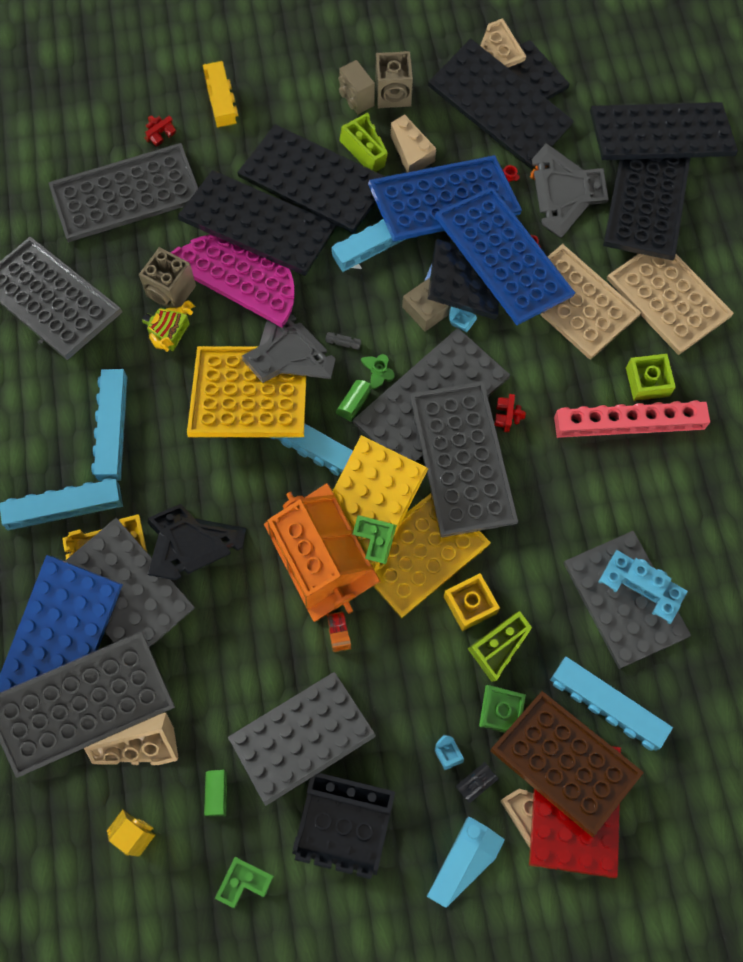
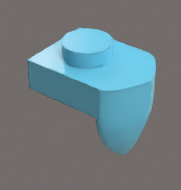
M450 307L449 321L451 325L468 332L477 320L476 315Z
M443 735L436 743L435 753L444 770L463 763L464 758L454 738Z

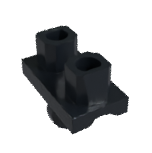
M484 762L461 781L456 788L470 804L499 778L492 772L487 763Z

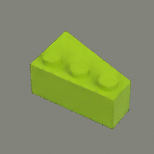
M519 611L468 648L491 682L498 680L501 672L508 665L511 657L520 647L532 627Z

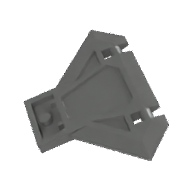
M547 143L532 159V165L538 166V170L534 171L540 213H546V218L541 219L542 225L559 238L564 236L588 205L608 202L603 168L583 170Z
M290 314L283 328L267 320L259 347L242 355L243 362L262 383L281 373L331 379L335 358L332 355L327 357L324 355L327 353L325 347L302 323L295 324L294 321L297 319L292 314Z

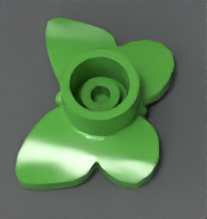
M382 354L377 358L372 356L361 358L362 364L371 370L370 384L373 390L382 386L384 380L387 382L393 381L394 372L392 369L387 368L388 357Z

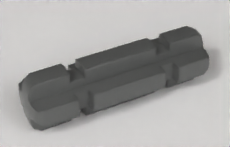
M328 332L326 335L327 343L333 344L334 342L335 345L348 348L351 346L352 349L357 350L361 347V339H351L352 337L340 334L335 335L332 332Z

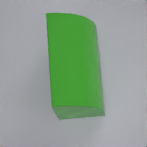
M356 380L337 408L336 414L352 422L370 395L371 384L363 380Z
M225 770L207 771L205 773L204 816H226L227 772Z

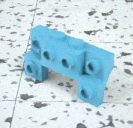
M618 550L613 554L598 581L600 584L603 583L612 588L614 592H617L622 583L657 603L652 614L668 621V624L672 623L681 606L680 604L688 592L671 582L672 578L663 570H656L647 561L637 558L634 560Z

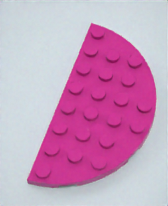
M214 235L190 240L191 243L183 247L179 246L171 252L190 263L195 281L282 328L287 322L295 298L294 282L290 269Z

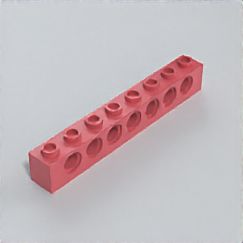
M698 400L690 401L689 403L675 401L670 404L656 402L652 405L638 403L633 406L619 404L615 407L601 405L596 408L582 406L578 409L563 407L557 410L554 416L557 438L705 430L710 423L707 402H700ZM665 414H669L672 418L666 417ZM646 415L652 416L653 419H649ZM628 416H632L635 420L629 419ZM609 417L615 418L616 421L610 420ZM590 418H595L598 422H593ZM571 419H576L579 423H574Z

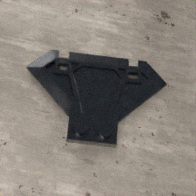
M181 504L148 518V524L158 534V539L148 575L177 580L181 578L180 572L182 571L190 574L230 555L229 549L234 548L238 551L243 548L246 528L195 519Z

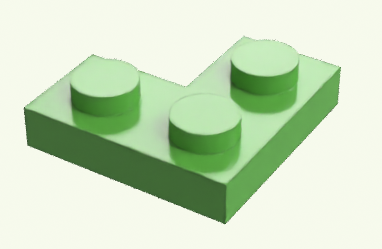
M357 516L353 535L370 539L365 559L383 564L387 563L397 525Z
M235 857L215 899L235 908L245 888L265 897L274 876Z

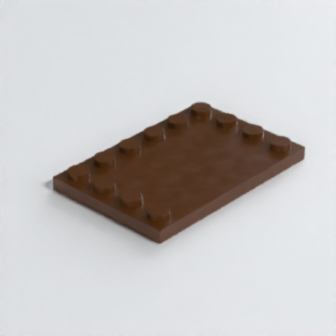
M543 691L533 700L490 751L591 837L596 835L644 773Z

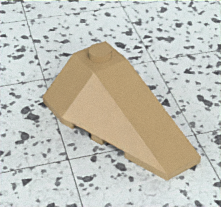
M167 713L159 714L84 748L92 764L117 765L119 762H131L132 765H139V762H151V765H161L178 760L174 727Z

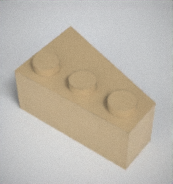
M405 114L391 123V138L397 152H399L406 172L422 170L435 162L436 148Z

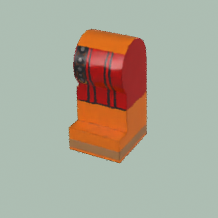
M344 613L327 614L333 652L351 649Z

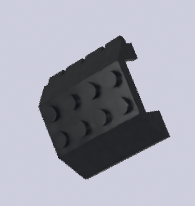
M322 773L311 777L298 834L293 846L292 854L296 855L295 860L310 864L311 859H315L314 865L331 869L332 864L336 865V871L352 875L354 869L357 870L356 876L372 879V874L377 875L395 791Z

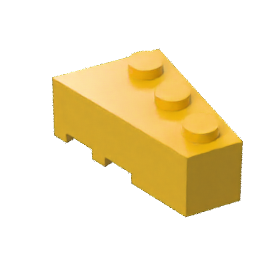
M223 61L204 64L205 80L216 126L222 127L237 124V106H233L235 99L233 92L230 93L232 89L230 79L226 77Z
M125 810L120 812L107 829L108 839L113 845L126 855L140 857L155 836L151 832L153 829L151 825L144 820L132 817Z

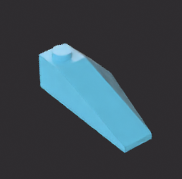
M467 817L427 897L445 908L449 906L496 859L505 839L487 826L471 817Z

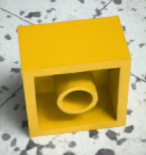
M481 573L446 590L444 593V599L462 631L496 615L500 609Z

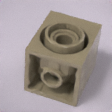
M410 51L376 53L375 82L378 108L411 106L413 77Z
M161 247L157 249L139 273L146 296L167 308L182 306L196 287L190 263Z

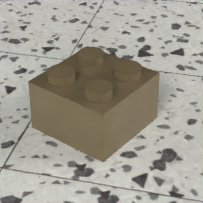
M355 60L339 68V93L348 101L349 107L354 109L357 114L373 107L375 83L360 63Z
M430 278L405 294L402 302L404 310L424 332L447 317L451 307L427 299Z

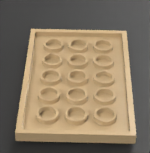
M562 244L548 258L574 290L575 295L542 312L540 315L591 360L634 322L641 312Z
M638 254L607 276V280L615 289L641 312L640 315L678 355L727 321L734 314L677 254L674 261Z

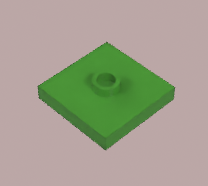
M486 685L479 727L505 733L523 713L526 694Z

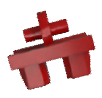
M150 115L148 117L149 123L145 125L148 129L145 132V140L147 142L151 141L157 147L164 141L160 135L162 132H165L168 137H172L176 133V129L172 124L173 119L170 115L163 120L160 116L154 118Z
M509 394V398H498L496 409L506 411V415L496 414L494 425L504 428V432L508 433L512 425V418L515 424H519L521 419L526 418V412L521 410V405H516V409H514V394Z

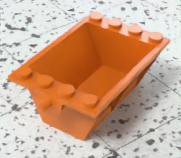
M326 483L306 497H294L292 492H288L286 495L289 500L283 505V510L268 519L264 526L313 622L318 621L344 605L348 614L353 612L349 601L381 581L370 560L365 559L366 553L357 536L353 535V529L329 484Z

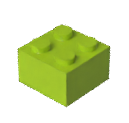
M667 354L630 358L626 371L634 401L670 397L676 386Z

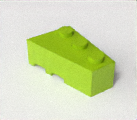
M366 113L341 127L339 141L364 167L377 172L385 167L387 150L380 136L378 137L374 124L372 125L369 113Z

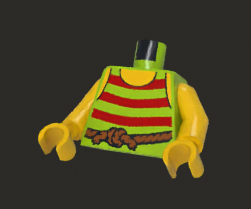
M187 300L179 307L159 308L154 316L148 313L143 316L142 323L148 325L149 339L156 349H164L166 352L169 350L174 351L190 324L186 314H193L191 308H195V305L191 301Z

